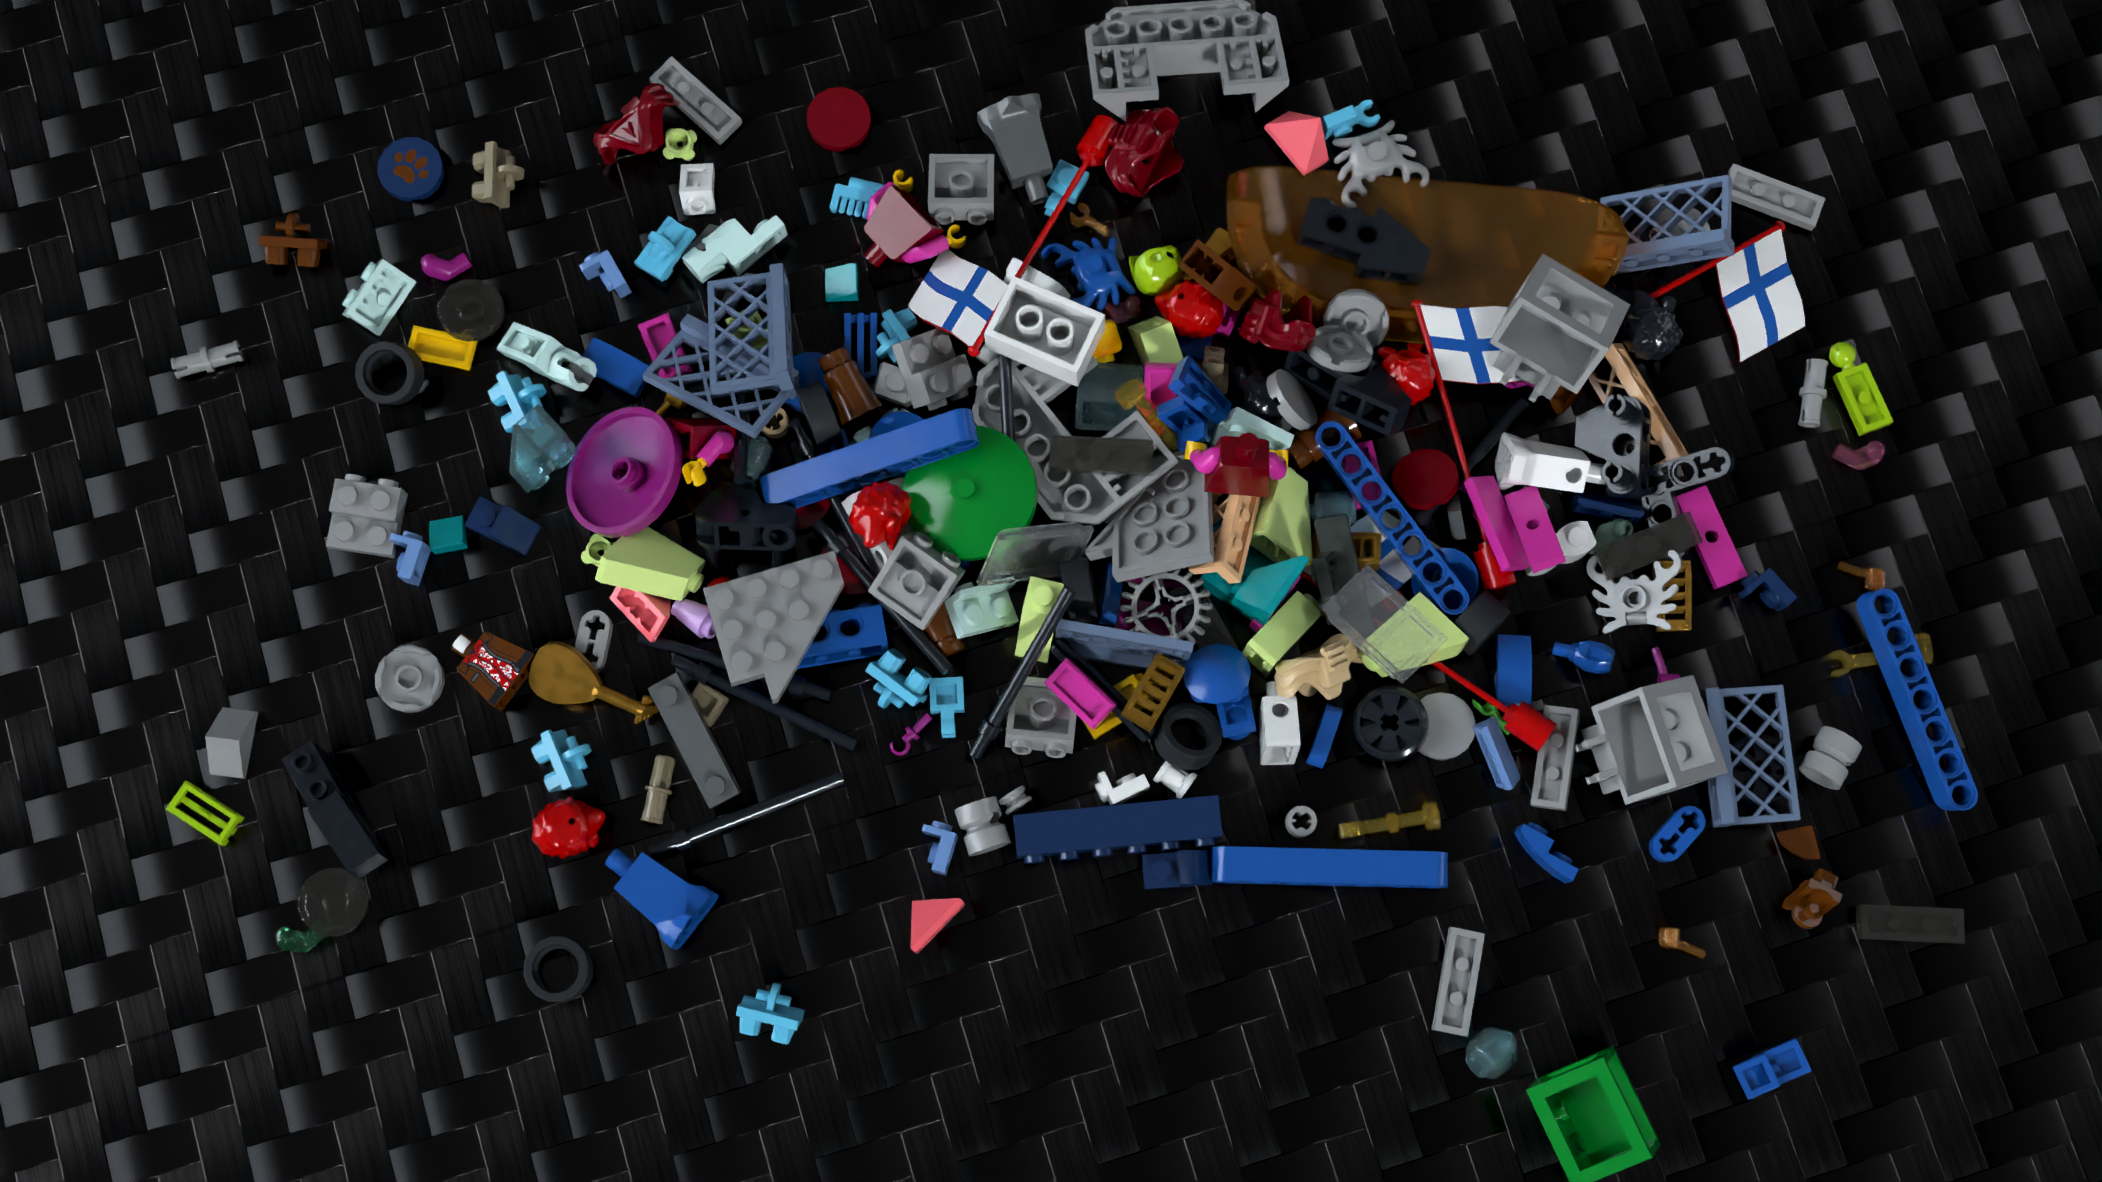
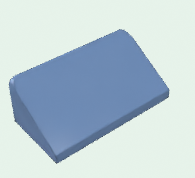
M1491 717L1473 725V730L1496 786L1507 791L1513 789L1520 780V774L1497 718Z

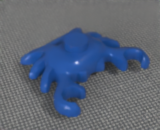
M1093 237L1091 239L1093 248L1082 241L1076 240L1072 244L1074 248L1079 250L1078 252L1072 251L1062 244L1053 243L1047 245L1041 253L1043 259H1048L1051 253H1059L1060 258L1055 261L1056 268L1074 263L1071 268V274L1078 280V292L1085 294L1082 297L1069 300L1091 308L1093 302L1098 299L1096 311L1100 313L1106 306L1109 294H1111L1113 304H1119L1118 286H1121L1129 294H1135L1136 292L1134 286L1125 278L1117 260V237L1110 239L1108 249H1104L1101 242Z

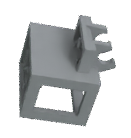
M1542 254L1512 299L1489 342L1502 350L1493 364V367L1504 373L1500 383L1506 385L1508 380L1515 374L1535 387L1528 400L1533 403L1541 395L1551 400L1561 385L1577 394L1609 350L1630 304L1547 255Z
M1694 675L1640 687L1592 706L1591 709L1597 724L1581 730L1584 741L1574 746L1576 752L1591 749L1599 773L1585 778L1587 785L1599 782L1603 795L1620 790L1625 805L1673 792L1728 773Z

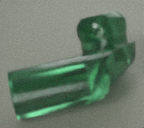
M318 920L305 932L290 929V926H283L276 931L275 938L277 945L285 951L307 952L331 932L321 920Z

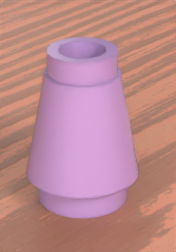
M685 598L682 601L676 600L674 602L671 614L676 616L699 638L706 637L711 639L716 635L707 605Z

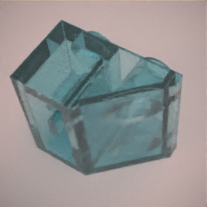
M1098 363L1096 367L1085 374L1077 388L1075 429L1111 431L1135 411H1138L1144 418L1145 364Z
M539 404L514 424L512 429L509 473L527 493L532 489L537 490L542 487L549 479L548 475L557 467L562 468L571 461L576 450L575 445L567 434Z

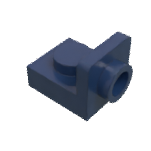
M1770 567L1762 573L1754 570L1741 582L1744 588L1737 594L1743 599L1757 588L1760 592L1761 600L1768 607L1775 608L1778 612L1798 598Z

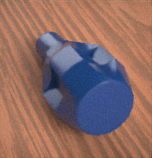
M1555 641L1552 654L1569 658L1568 661H1572L1573 664L1584 671L1601 674L1611 671L1615 650L1604 643L1595 641L1578 642V644L1572 643V645Z

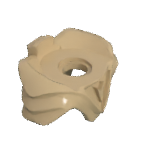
M1333 635L1318 649L1306 652L1293 659L1279 661L1275 666L1276 673L1274 676L1277 694L1281 697L1291 698L1299 691L1303 696L1309 697L1313 696L1318 690L1327 700L1339 696L1343 682L1351 678L1349 671L1351 661L1363 663L1362 658L1358 655L1360 648L1356 644V635Z

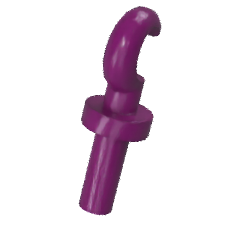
M926 713L913 727L908 725L905 728L907 733L902 737L906 743L905 750L902 752L895 750L894 743L891 742V751L899 756L908 753L911 746L910 741L912 739L917 741L920 738L918 733L933 718Z

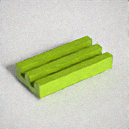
M186 780L166 808L167 811L222 846L227 845L229 842L227 839L231 834L235 833L237 830L236 826L238 823H242L245 818ZM190 791L230 817V821L228 823L185 795ZM180 802L184 803L221 827L223 831L221 834H218L177 806Z

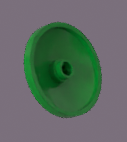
M977 425L976 429L980 442L977 447L906 471L903 482V490L907 491L909 497L912 498L910 504L912 513L909 524L915 533L921 532L931 538L933 541L931 547L941 554L947 551L963 561L987 559L1010 548L1019 540L1030 525L1038 499V485L1034 468L1020 446L1007 435L995 429Z

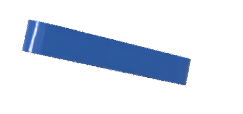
M968 408L951 410L768 473L760 478L764 503L786 504L797 509L971 450L980 443L973 412Z
M1335 421L1323 423L1316 431L1314 437L1318 450L1380 533H1382L1383 537L1434 605L1446 615L1462 613L1469 603V595L1466 589L1345 428ZM1326 429L1335 430L1339 435V443L1331 447L1325 445L1321 439L1322 432ZM1346 456H1353L1358 459L1360 465L1358 472L1353 474L1345 472L1341 464L1342 459ZM1374 483L1378 486L1380 495L1377 500L1370 501L1363 497L1362 487L1364 484ZM1392 509L1399 514L1400 522L1397 527L1390 528L1383 523L1382 515L1385 510ZM1407 536L1415 537L1420 543V549L1416 555H1409L1403 549L1402 543ZM1428 563H1433L1440 569V577L1436 582H1429L1423 576V569ZM1449 590L1456 591L1460 596L1461 602L1454 610L1447 608L1443 602V597Z
M1886 588L1866 592L1857 600V612L1934 802L1939 808L1946 811L1969 810L1975 806L1978 800L1977 788L1900 599L1894 591ZM1876 598L1882 604L1881 612H1878L1875 608L1874 602ZM1889 629L1895 637L1893 644L1889 642L1887 637ZM1902 661L1907 665L1906 675H1903L1900 669ZM1915 692L1920 697L1919 707H1916L1913 701ZM1928 724L1933 729V736L1931 739H1929L1926 733V728ZM1941 756H1943L1946 762L1944 771H1942L1939 765ZM1954 788L1957 789L1959 794V798L1956 803L1952 797V792Z
M1217 846L1212 847V882L1448 888V853L1437 851Z

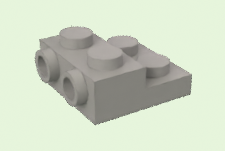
M929 154L928 214L938 224L949 225L954 220H968L973 225H982L987 220H994V154Z
M934 328L891 345L914 409L926 405L929 411L947 405V397H950L951 401L970 395L968 388L976 385L966 355H955L950 337L946 331Z
M346 474L345 480L335 478L329 506L332 517L326 547L335 550L395 558L397 545L389 539L391 533L400 535L408 494L402 488H398V482L389 479H379L378 484L365 483V477L355 474Z
M910 532L901 537L868 592L923 631L928 627L944 600L949 598L965 570L959 567L961 561L954 554L947 551L941 554L931 547L933 541L927 535L921 532H916L914 535Z
M1027 677L1008 710L1005 747L1011 748L1016 754L1027 755L1032 750L1045 751L1046 755L1052 758H1062L1066 753L1073 754L1077 714L1044 684L1047 680L1046 678Z

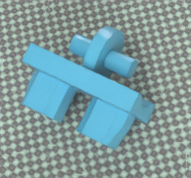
M668 216L657 232H650L648 235L649 243L634 263L640 269L663 282L673 272L672 268L691 245L696 233L694 230L683 226Z
M910 308L895 314L891 309L882 313L884 321L880 326L884 332L876 337L881 346L875 352L879 359L890 357L893 363L897 364L891 345L911 338L907 332L917 327L918 324Z
M507 371L497 374L498 383L487 392L491 401L496 406L502 407L507 403L510 406L511 412L501 417V423L505 431L515 434L525 429L537 431L544 425L537 410L543 407L540 398L546 394L544 385H533L530 377L522 379L520 374L508 375Z
M894 648L887 650L879 660L871 662L865 670L878 680L873 687L875 691L881 694L878 705L884 709L890 703H893L900 709L905 701L913 707L919 702L924 703L929 696L925 690L931 680V675L923 669L915 667L908 677L904 676L899 670L906 658Z
M547 730L541 733L542 740L534 745L531 750L539 764L551 761L555 771L544 776V782L548 791L576 790L587 786L588 784L582 770L588 767L584 756L592 751L590 745L583 744L579 746L576 737H568L565 730L554 732Z
M774 982L770 992L758 989L756 998L744 995L741 1004L737 1007L736 1016L740 1017V1033L758 1036L763 1022L774 1025L771 1036L774 1042L789 1044L794 1032L797 1031L803 1020L805 1010L791 1007L792 997L781 995V984Z

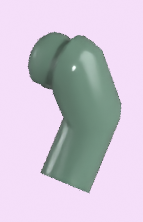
M1618 518L1599 525L1594 536L1597 543L1590 550L1589 555L1605 559L1610 543L1632 535V523L1629 520Z

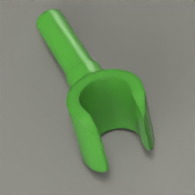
M1474 699L1472 700L1473 706L1483 715L1496 717L1503 732L1506 735L1510 734L1504 729L1507 722L1502 720L1503 717L1497 710L1498 708L1489 702L1481 706Z

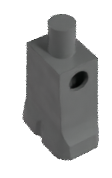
M1039 93L1008 96L977 112L978 123L982 131L992 140L1011 188L1015 189L1025 185L1032 205L1043 203L1049 199L1043 180L1050 178L1053 171L1040 121L1042 105Z

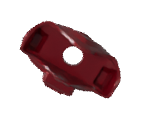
M660 83L647 85L641 97H634L621 109V112L624 114L621 119L610 122L595 132L593 144L595 147H598V152L606 165L615 163L616 155L620 148L637 154H645L649 151H656L664 144L663 110L668 105L676 106L680 104L671 92L665 90V85Z
M1171 108L1134 110L1128 114L1125 124L1114 126L1108 138L1109 145L1113 148L1105 161V170L1119 192L1129 193L1132 196L1142 198L1156 184L1181 170L1184 160L1176 152L1172 143V137L1177 128L1179 117ZM1148 158V161L1144 164L1142 160Z
M1274 288L1265 299L1254 297L1244 317V323L1237 329L1240 332L1239 335L1251 343L1256 344L1260 340L1267 348L1290 352L1302 351L1306 349L1307 345L1316 336L1315 326L1312 325V300L1304 295L1286 315H1282V292Z

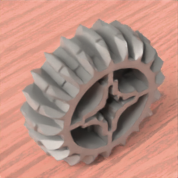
M1181 568L1174 570V572L1167 571L1149 577H1140L1143 581L1139 585L1135 581L1129 580L1128 585L1134 588L1135 591L1133 594L1123 592L1122 597L1131 600V605H1121L1120 610L1123 612L1131 611L1132 616L1124 618L1122 620L1123 624L1129 625L1134 622L1136 627L1130 631L1161 636L1149 631L1142 622L1148 619L1161 618L1165 621L1170 632V636L1162 637L1179 640L1186 638L1187 641L1194 642L1195 644L1196 641L1190 634L1194 630L1199 635H1204L1205 633L1201 627L1197 626L1199 621L1204 623H1210L1211 618L1201 615L1202 610L1212 609V604H1202L1201 599L1210 596L1209 590L1202 592L1197 590V588L1203 585V579L1199 578L1194 583H1191L1189 580L1194 574L1188 570L1182 576L1180 575ZM1162 580L1180 582L1189 589L1191 594L1172 597L1167 593ZM1153 584L1156 595L1155 602L1152 606L1145 608V610L1139 611V602L1143 592ZM1160 591H1162L1165 598H1169V603L1172 600L1175 603L1183 601V603L1175 605L1176 607L1171 609L1172 625L1169 618L1164 617L1165 613L1161 615L1158 612L1150 614V612L1162 606ZM1194 604L1192 620L1180 632L1177 614L1181 609Z

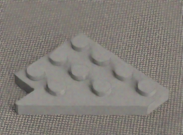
M1185 451L1174 452L1173 455L1179 463L1133 497L1085 549V554L1090 561L1112 556V575L1117 582L1214 561L1212 492H1204L1205 474L1200 473L1191 463V460L1184 459Z
M834 551L703 588L731 687L765 677L772 703H778L844 587V580Z

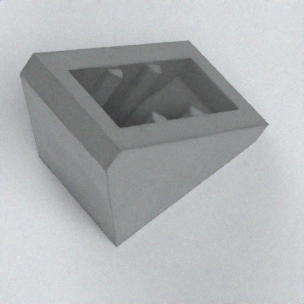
M222 707L205 735L209 772L211 775L246 779L258 712Z

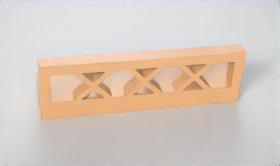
M1612 343L1603 357H1606L1612 367L1609 381L1598 378L1594 371L1588 378L1601 402L1604 404L1606 399L1612 395L1613 387L1625 389L1629 396H1633L1651 411V434L1655 439H1651L1650 444L1658 445L1666 457L1654 465L1689 455L1623 344ZM1616 375L1621 383L1615 382ZM1602 384L1608 385L1606 391ZM1635 446L1630 447L1631 452L1634 450Z
M1212 493L1213 525L1221 517L1223 518L1221 527L1213 533L1214 547L1216 548L1214 561L1190 566L1189 570L1194 575L1217 572L1229 584L1241 583L1261 497L1229 494V497L1218 506V499L1223 493Z

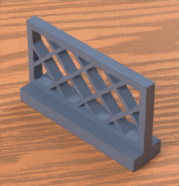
M1730 175L1601 197L1599 249L1594 250L1595 264L1605 276L1734 255V242L1731 239L1732 179ZM1722 187V194L1713 204L1703 198L1710 189ZM1688 193L1692 196L1680 210L1670 204L1679 194ZM1656 199L1660 202L1648 215L1639 210L1647 200ZM1700 202L1708 209L1694 222L1686 215ZM1625 205L1627 210L1616 221L1610 218L1611 206ZM1667 207L1675 215L1664 227H1661L1654 220ZM1635 213L1643 221L1630 233L1622 226ZM1714 214L1718 215L1721 218V229L1707 231L1702 227ZM1682 219L1691 225L1681 236H1673L1670 233ZM1649 225L1659 231L1650 241L1642 242L1638 239ZM1618 230L1627 236L1619 246L1609 248V240Z
M783 263L769 265L770 272L707 281L709 371L712 394L779 385L781 391L794 389L790 286ZM766 284V290L758 298L748 293L754 286ZM731 290L734 294L723 303L716 298L717 291ZM741 298H744L751 304L740 314L732 309V307ZM758 309H761L767 313V316L757 325L749 320V318ZM727 313L735 318V320L726 329H723L717 325V322ZM744 324L752 329V331L741 341L733 334ZM761 335L768 340V343L758 352L749 345ZM726 340H729L736 347L727 356H724L718 352V348ZM745 351L752 355L753 358L742 368L733 361ZM762 362L769 367L770 374L754 376L750 372ZM727 367L737 372L731 380L719 381V375Z
M689 314L680 322L681 330L643 373L644 381L754 439L788 398L793 400L797 395L796 390L800 389L799 371L793 368V390L781 391L779 385L712 394L707 380H710V371L705 372L703 362L709 361L708 324ZM726 340L718 348V352L727 356L736 345ZM684 343L695 349L696 354L677 357L676 351ZM743 351L733 362L743 368L753 356ZM762 362L750 372L754 376L770 374L769 367ZM699 364L700 373L681 376L679 366ZM675 367L677 377L663 379L656 374L661 369ZM727 367L719 375V378L726 377V380H731L730 376H735L737 372ZM703 381L705 391L690 393L684 389L683 384ZM773 389L779 394L773 399L761 401L758 391ZM754 392L756 402L737 405L736 394ZM731 396L733 406L719 408L712 404L711 399ZM759 411L760 417L753 425L740 418L739 413Z
M1065 619L1060 620L1055 634V642L1060 638H1064L1087 660L1147 670L1156 653L1185 668L1194 642Z
M1783 685L1726 689L1716 687L1705 688L1700 691L1728 770L1726 774L1707 780L1713 828L1801 820ZM1774 693L1776 708L1770 715L1754 704L1761 694ZM1744 695H1754V696H1753V698H1752L1751 700H1749V699H1748L1746 696H1744ZM1735 696L1746 706L1735 718L1725 710L1723 697ZM1749 709L1765 720L1755 734L1739 722ZM1776 715L1778 718V723L1774 720V717ZM1726 719L1731 723L1728 728ZM1768 725H1771L1780 734V742L1774 749L1759 738ZM1734 727H1737L1750 738L1740 752L1729 743L1728 735ZM1754 742L1769 754L1760 767H1757L1744 756ZM1780 749H1782V756L1778 754ZM1731 753L1735 756L1733 761H1731ZM1773 758L1784 766L1785 775L1778 783L1763 771ZM1739 760L1755 772L1745 785H1742L1733 777V767ZM1758 776L1774 788L1764 801L1748 789ZM1785 782H1786L1787 790H1785V789L1782 787ZM1735 787L1740 790L1737 795L1735 793ZM1777 792L1788 799L1790 814H1778L1767 805ZM1743 794L1759 806L1752 816H1738L1737 802ZM1762 810L1769 814L1758 816L1762 812Z

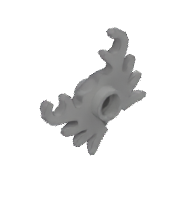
M1390 120L1380 129L1360 136L1333 139L1332 143L1334 146L1349 148L1341 152L1334 159L1335 164L1348 160L1337 176L1340 182L1344 180L1349 172L1352 174L1341 195L1342 203L1347 209L1357 208V204L1350 199L1351 193L1356 192L1361 197H1366L1367 190L1362 184V179L1373 182L1378 176H1391L1395 168L1401 170L1404 183L1410 181V175L1414 172L1422 176L1421 187H1426L1429 182V171L1424 165L1407 160L1402 156L1415 157L1416 155L1414 149L1398 144L1405 142L1407 136L1403 134L1387 135L1394 128L1395 121Z
M1675 550L1668 552V555L1673 559V565L1669 569H1665L1661 562H1654L1656 573L1654 581H1651L1648 576L1642 575L1638 579L1631 580L1623 576L1618 583H1615L1614 565H1607L1605 572L1598 573L1595 567L1599 557L1592 556L1588 560L1586 566L1587 574L1592 580L1607 590V595H1605L1601 591L1594 589L1592 595L1600 602L1610 606V608H1598L1596 613L1605 617L1616 618V620L1609 622L1603 628L1602 632L1604 634L1623 626L1651 624L1665 630H1671V624L1664 619L1658 618V616L1670 613L1677 608L1676 604L1663 605V603L1672 598L1679 590V586L1673 584L1664 592V586L1682 568V559L1679 553Z

